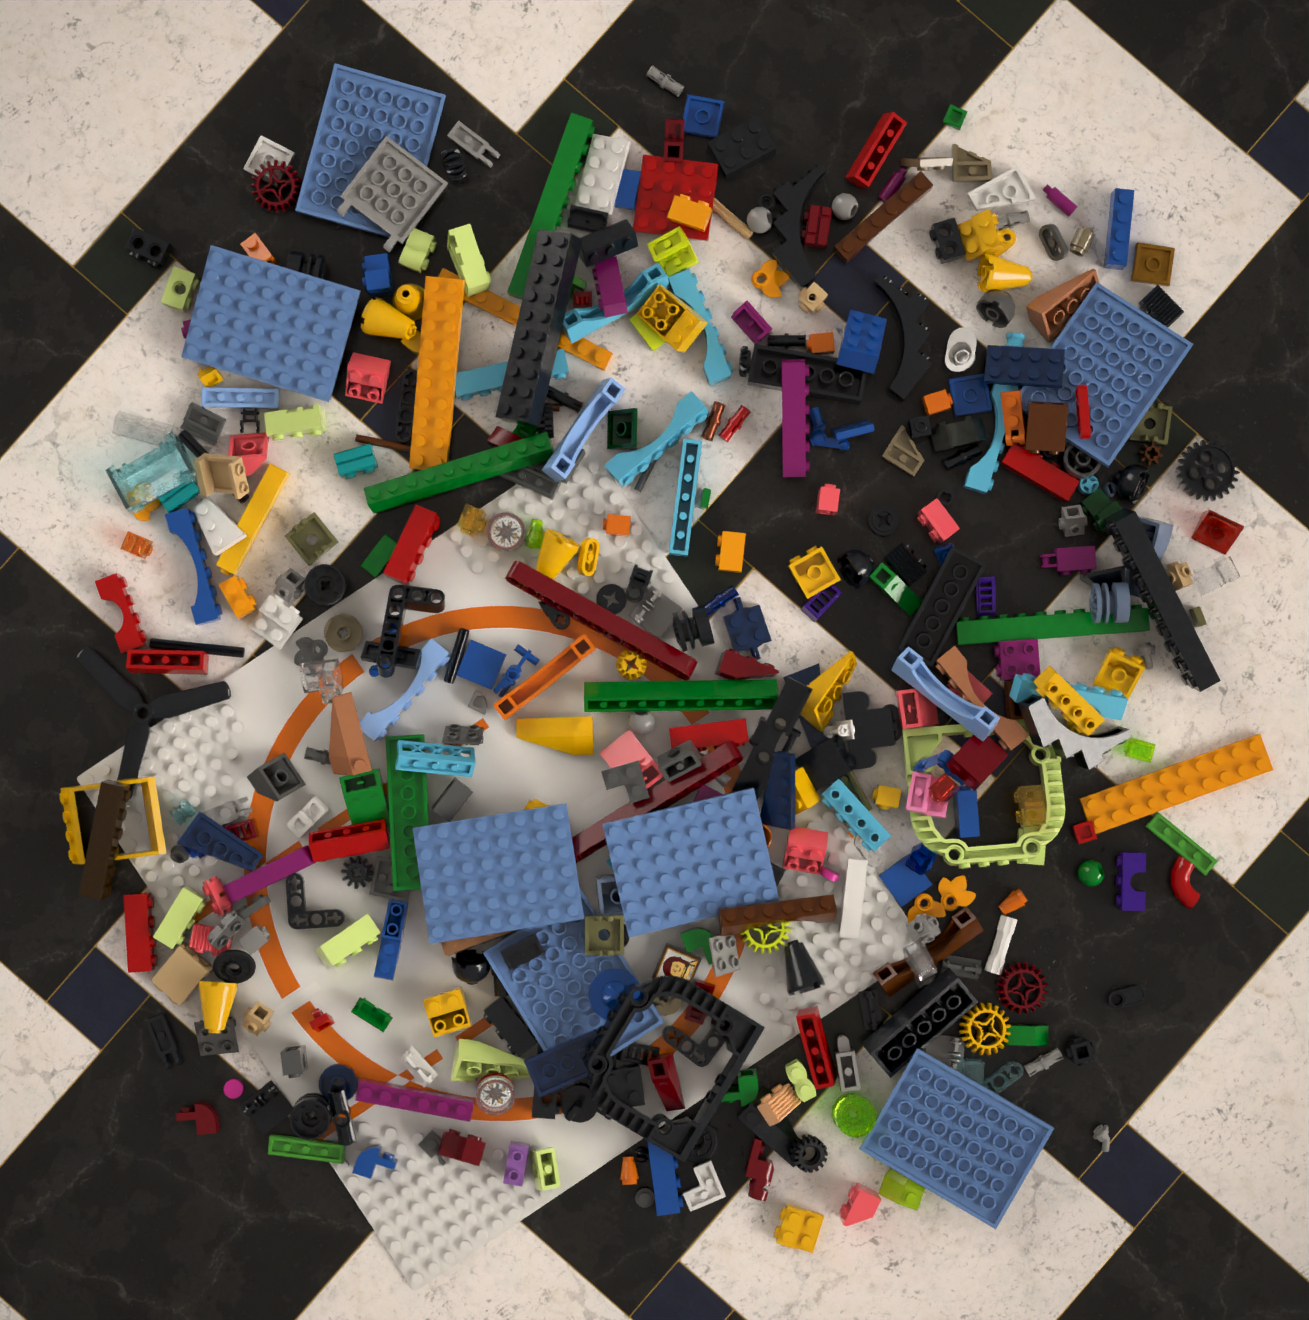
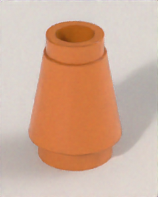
M1018 888L1016 891L1013 890L998 907L1006 915L1025 906L1028 900Z
M623 1157L620 1175L622 1185L637 1184L639 1176L634 1157Z

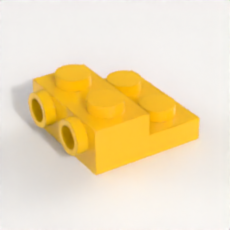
M990 209L971 216L972 219L957 225L968 262L985 256L984 254H990L1004 248L1002 243L1005 241L1004 235L1001 230L998 231L996 225L999 223L998 217Z
M814 546L806 551V556L801 558L798 555L789 560L791 564L788 565V568L807 599L841 580L823 547L817 548V546Z
M1115 646L1114 649L1109 647L1101 662V667L1093 680V685L1103 687L1109 691L1111 689H1118L1129 699L1145 669V663L1142 662L1143 659L1138 655L1133 654L1131 657L1125 654L1126 651L1120 647Z
M787 1203L786 1208L782 1207L779 1219H782L780 1227L776 1226L773 1237L776 1238V1243L813 1253L824 1215Z

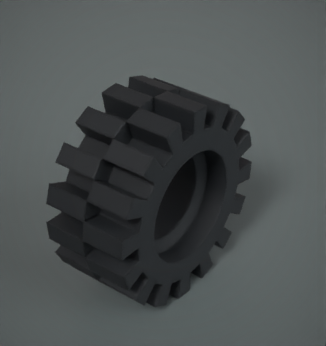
M545 404L540 426L537 427V433L547 432L550 438H554L552 404Z
M809 1134L808 1137L802 1135V1139L799 1137L796 1139L798 1141L797 1144L793 1142L792 1146L794 1149L790 1148L792 1162L806 1173L807 1171L813 1173V1169L817 1172L819 1170L818 1166L823 1167L822 1162L827 1161V1158H825V1156H828L827 1148L817 1137ZM808 1147H813L815 1149L813 1158L804 1160L802 1156L804 1150Z

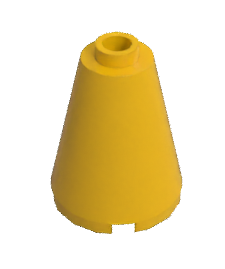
M984 254L985 257L982 256L980 258L977 270L980 282H977V286L981 292L1023 287L1032 281V271L1027 266L991 254Z
M413 283L404 284L394 292L391 304L404 315L416 321L422 318L425 289Z
M375 297L376 300L371 299L366 305L362 314V318H365L364 324L361 323V329L365 334L410 339L415 335L417 330L415 322L383 299Z
M546 529L535 570L554 580L578 552L580 545L571 538L567 539L560 532Z
M199 981L204 1027L209 1029L208 1033H220V1030H225L238 983Z

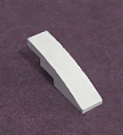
M848 857L839 937L859 939L868 859Z

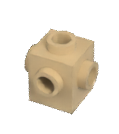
M813 282L809 288L805 286L798 294L800 297L798 299L799 308L805 313L809 312L811 315L815 311L818 313L825 306L823 302L828 297V294Z
M1176 561L1167 565L1168 569L1165 571L1175 591L1195 583L1187 562L1179 564Z
M258 1001L253 1008L249 1007L244 1013L243 1017L245 1020L241 1026L246 1028L248 1032L258 1036L261 1031L266 1032L272 1022L269 1020L274 1011Z

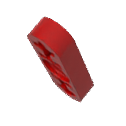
M1087 384L1076 385L1075 396L1079 439H1090L1091 426Z

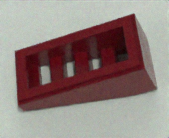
M254 818L224 827L230 832V829H234L235 835L243 841L259 837ZM246 824H248V828L251 834L249 836H247V832L245 829ZM239 826H241V830L243 833L242 838H240L239 831L237 828Z

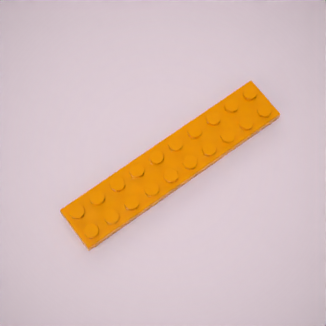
M426 276L409 469L424 470L449 462L465 280L431 276Z
M1260 734L1079 798L1086 820H1092L1095 833L1098 834L1272 771L1273 767Z

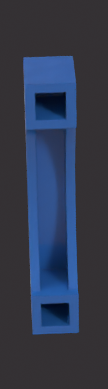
M185 508L165 514L170 533L177 534L183 540L191 553L196 567L198 580L197 597L194 606H190L195 625L201 626L221 620L222 608L215 599L217 590L210 581L212 572L205 563L207 554L200 545L202 537L200 531L196 530L195 527L197 519L194 511L191 512L190 509Z

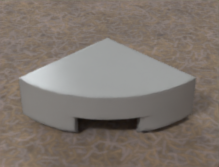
M476 689L468 707L485 715L487 711L486 699Z

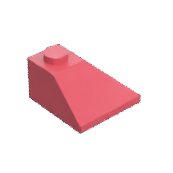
M266 432L230 436L228 456L242 457L246 476L252 475L267 459L269 437H267Z

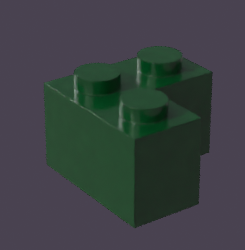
M1100 487L1079 503L1084 515L1089 516L1093 521L1091 524L1094 529L1102 533L1106 532L1104 519L1122 509L1116 501L1111 502Z

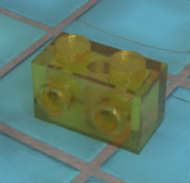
M465 504L457 526L465 535L473 537V534L479 535V532L483 533L487 523L485 522V517L487 514L481 509Z
M1043 785L1019 786L1017 791L1014 792V801L1018 803L1019 811H1016L1017 823L1020 822V827L1044 826L1046 824Z

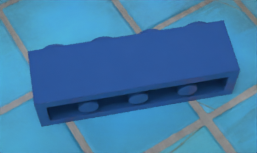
M1115 188L1111 193L1104 268L1123 270L1127 266L1134 190Z
M647 1141L657 1216L680 1213V1207H683L682 1195L678 1196L677 1188H681L680 1176L675 1174V1169L678 1168V1160L673 1155Z

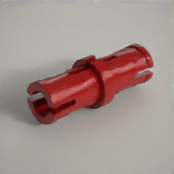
M741 405L734 416L728 419L727 425L718 436L728 443L737 429L740 430L741 424L751 411Z

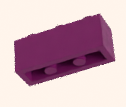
M617 256L595 264V269H592L594 280H598L595 288L597 296L601 295V299H598L600 311L604 310L605 318L628 313Z

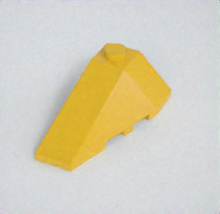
M849 651L807 685L813 690L800 715L820 732H823L835 713L832 710L836 700H841L842 687L849 683L857 665L854 652Z
M593 716L516 719V737L518 739L575 756L594 755Z

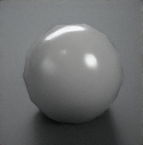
M842 193L835 197L831 207L838 219L848 220L855 216L858 210V203L853 195Z
M755 207L747 215L748 227L755 233H764L773 224L771 212L764 207Z
M633 711L629 716L628 723L633 733L646 735L653 730L655 719L650 711Z

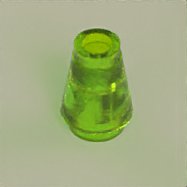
M531 520L525 538L527 547L541 548L543 540L542 520Z

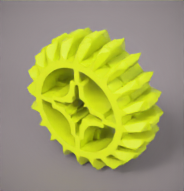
M781 922V926L768 924L767 926L771 928L765 934H763V930L759 927L751 928L760 932V943L750 936L749 929L740 932V935L746 934L742 941L746 942L749 940L746 945L748 948L755 945L753 948L754 952L760 947L761 954H764V948H767L770 954L772 953L771 947L774 946L775 950L778 951L779 948L776 944L785 945L781 939H789V936L784 933L791 932L790 928H785V925L791 923ZM780 932L775 940L766 943L770 933Z

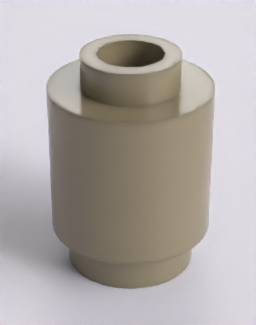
M1085 226L1077 228L1070 243V252L1083 257L1088 252L1095 237L1092 233L1093 230Z

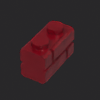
M810 205L809 210H805L803 221L807 222L806 229H802L801 240H804L803 246L826 249L832 208Z

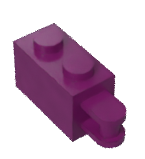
M1095 546L1056 548L1053 550L1054 554L1040 555L1043 563L1041 568H1055V573L1060 572L1061 576L1072 575V571H1080V574L1091 573V570L1097 569ZM1050 557H1054V564H1050Z

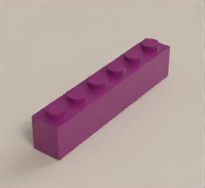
M805 359L782 360L783 477H806V471H810V460H806V452H810L809 441H806V434H809V422H806V415L809 414V403H805V395H809V384H805V376H809V364L805 365Z
M365 1078L359 1080L355 1101L468 1122L472 1119L475 1099Z

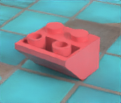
M353 352L347 366L345 396L382 404L389 378L390 360Z
M938 498L917 513L919 523L929 529V536L934 542L938 541L939 544L960 529Z
M915 688L895 691L901 729L939 724L936 705Z
M796 826L794 829L789 830L782 868L820 875L827 850L828 832Z
M856 1183L855 1187L851 1186L847 1195L849 1200L847 1204L843 1203L839 1211L843 1225L850 1226L873 1218L881 1202L878 1192L860 1183Z

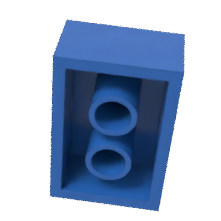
M850 310L844 328L837 364L874 374L887 319Z

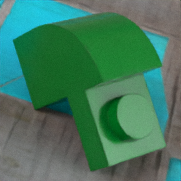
M696 927L680 933L687 953L702 947L708 964H713L709 938L714 936L710 931Z
M756 1068L739 1070L737 1074L739 1085L730 1086L721 1102L733 1103L736 1100H741V1107L752 1103L757 1097L759 1089Z

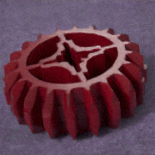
M274 160V166H272L270 161H267V168L263 164L260 165V168L263 170L262 172L255 169L254 172L259 175L258 178L255 176L251 177L252 180L256 181V184H250V187L256 188L251 194L259 195L255 198V202L262 200L260 207L263 208L268 204L267 211H271L272 206H274L275 212L279 211V206H281L282 211H286V204L289 208L293 207L290 203L291 200L295 203L298 202L294 196L295 194L297 196L300 194L296 189H301L302 185H297L296 182L301 181V177L294 178L298 171L290 172L293 166L288 165L285 168V161H282L280 166L278 160ZM274 170L285 172L290 179L279 180ZM269 173V184L261 188L263 177ZM274 180L279 184H283L278 192L276 189H271L272 185H274ZM292 185L289 196L284 200L283 189ZM273 192L278 202L269 201L263 193Z
M1016 962V969L1010 964L1009 968L1011 971L1008 972V970L1003 969V972L1006 974L1005 977L1002 975L998 976L1003 981L1002 983L996 982L997 986L1002 987V989L996 990V993L1003 994L998 999L999 1001L1006 1000L1003 1006L1006 1008L1010 1005V1012H1013L1015 1008L1017 1014H1020L1022 1009L1024 1014H1028V1008L1035 1012L1034 1005L1036 1004V1006L1041 1008L1042 1005L1038 1001L1040 999L1044 1002L1046 1001L1042 993L1048 994V991L1043 989V987L1048 986V983L1041 982L1046 979V976H1039L1042 972L1040 969L1034 972L1035 965L1032 964L1028 969V963L1024 962L1023 968H1021L1020 962ZM1023 973L1031 974L1036 983H1027ZM1017 974L1016 983L1007 987L1010 979ZM1022 983L1024 986H1028L1023 989V994L1020 990H1016L1021 987ZM1037 989L1035 996L1027 1002L1028 994ZM1008 993H1017L1021 1003L1013 1002Z

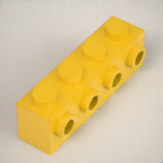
M1050 665L1033 681L1038 687L1036 691L1042 697L1047 696L1050 699L1048 703L1055 710L1060 708L1062 710L1060 714L1067 721L1072 720L1074 722L1072 726L1079 733L1084 731L1089 736L1105 721Z

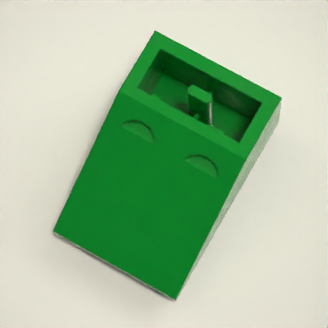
M380 768L339 778L352 825L385 819L387 826L390 825L389 807Z

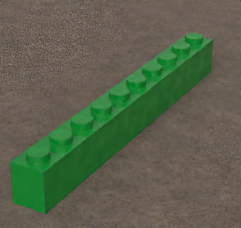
M574 113L570 114L508 288L509 296L523 299L538 230L556 231L557 226L561 227L564 216H561L562 211L567 209L570 198L567 197L569 192H573L576 180L574 178L576 173L579 174L583 163L580 161L582 155L586 156L589 148L587 144L588 138H592L595 131L593 120Z
M540 433L365 487L364 492L367 504L373 513L381 512L547 461L553 454L554 449L548 433Z
M1142 604L1131 605L1129 621L1124 623H1114L1111 614L1108 623H1103L1102 619L1100 623H1093L1091 613L1085 612V609H1074L1073 613L1067 614L1066 610L1054 611V615H1047V611L1035 612V616H1028V613H1018L1013 618H1009L1008 614L997 615V619H990L989 616H979L978 620L970 621V617L959 618V622H956L954 625L956 645H969L1002 641L1150 631L1148 608H1142Z
M777 679L584 682V712L773 709L778 699Z

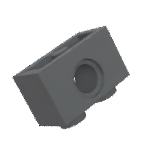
M691 739L657 757L658 769L668 783L702 765L700 752Z
M306 1045L286 1047L280 1052L283 1076L288 1075L289 1078H297L308 1069Z

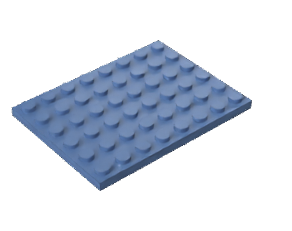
M335 63L295 211L390 238L389 234L352 206L344 217L339 215L337 209L344 202L340 196L386 136L427 167L446 95Z
M211 245L181 357L330 402L361 290Z
M1096 282L1050 347V349H1065L1062 388L1023 386L1021 389L1023 413L1028 415L1027 401L1067 403L1066 441L1108 468L1185 358L1193 343ZM1087 384L1091 426L1090 439H1079L1075 396L1076 385Z
M754 788L602 824L629 938L718 916L719 909L779 901Z
M566 803L413 828L429 944L585 919Z
M581 890L584 915H597ZM584 919L521 929L483 952L543 1051L594 1029L598 1030L600 1026L605 1024L606 1020L595 1013L589 1001V989L597 975L608 969H622L636 978L623 955H585ZM602 929L598 933L601 940H607L610 936L606 929ZM536 934L544 954L509 970L500 951ZM653 1003L647 1010L635 1013L610 1056H613L664 1023Z
M917 1048L859 1149L996 1229L1053 1132L1054 1127Z

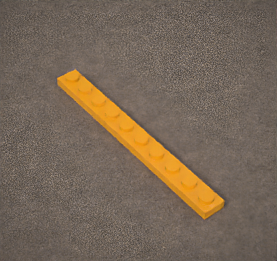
M442 268L438 276L460 279L458 275ZM464 290V301L516 327L520 306L490 291H484L467 297ZM561 331L558 344L559 349H564L565 352L605 371L613 355L612 352L584 338L571 344L563 331Z

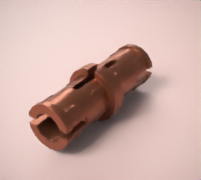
M714 401L711 413L706 418L707 423L701 436L703 439L713 441L717 427L721 424L720 419L726 405Z

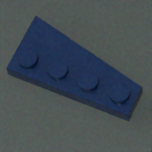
M819 663L783 677L785 683L788 677L806 686L821 675ZM801 715L799 716L811 749L829 739Z
M781 751L774 753L760 813L762 824L789 830L795 828V754Z
M200 811L177 842L178 845L249 871H253L264 856Z

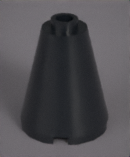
M798 940L788 942V946L784 948L788 995H795L794 992L799 991L801 994L818 989L820 985L824 986V979L804 943H799Z

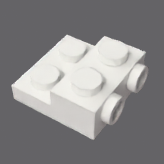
M269 595L258 609L260 612L249 628L281 650L303 618L299 616L300 611L292 605L289 608L284 605L285 601L278 595H275V597Z

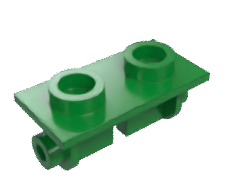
M360 997L351 1013L383 1033L393 1019L390 1013H386L380 1008L377 1009L365 997L363 999Z

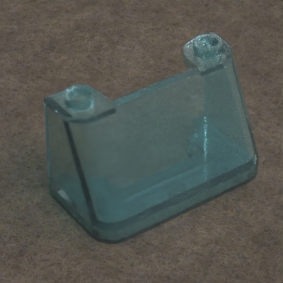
M173 432L164 436L166 439L165 443H158V448L130 464L123 463L121 464L122 467L118 469L113 465L105 470L126 510L129 512L138 513L147 504L177 487L189 484L195 480L194 477L197 474L184 444Z

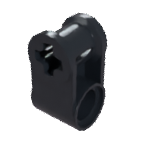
M635 564L626 590V596L630 602L637 603L643 598L653 570L648 571L639 568ZM631 589H638L640 596L632 598L629 595Z
M542 601L538 602L546 616L549 617L557 629L564 630L570 625L569 616ZM559 616H561L562 618L566 617L564 619L565 623L563 625H561V623H556L558 622Z

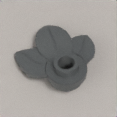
M309 637L298 639L296 645L300 650L294 657V663L298 666L308 665L312 674L318 673L325 664L324 657L328 653L327 644L323 640H312ZM316 646L320 648L319 653L315 650Z

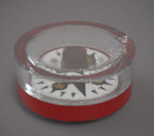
M508 512L499 513L488 523L487 537L492 546L497 550L511 552L523 544L526 537V529L524 523L517 515Z
M491 1073L481 1078L476 1086V1101L479 1108L490 1115H500L507 1112L515 1101V1089L511 1079L500 1073Z

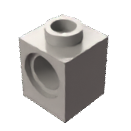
M258 924L238 941L249 955H252L271 940L269 937L270 932L264 925L261 927Z

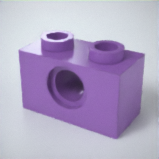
M510 1142L504 1184L523 1186L530 1144Z

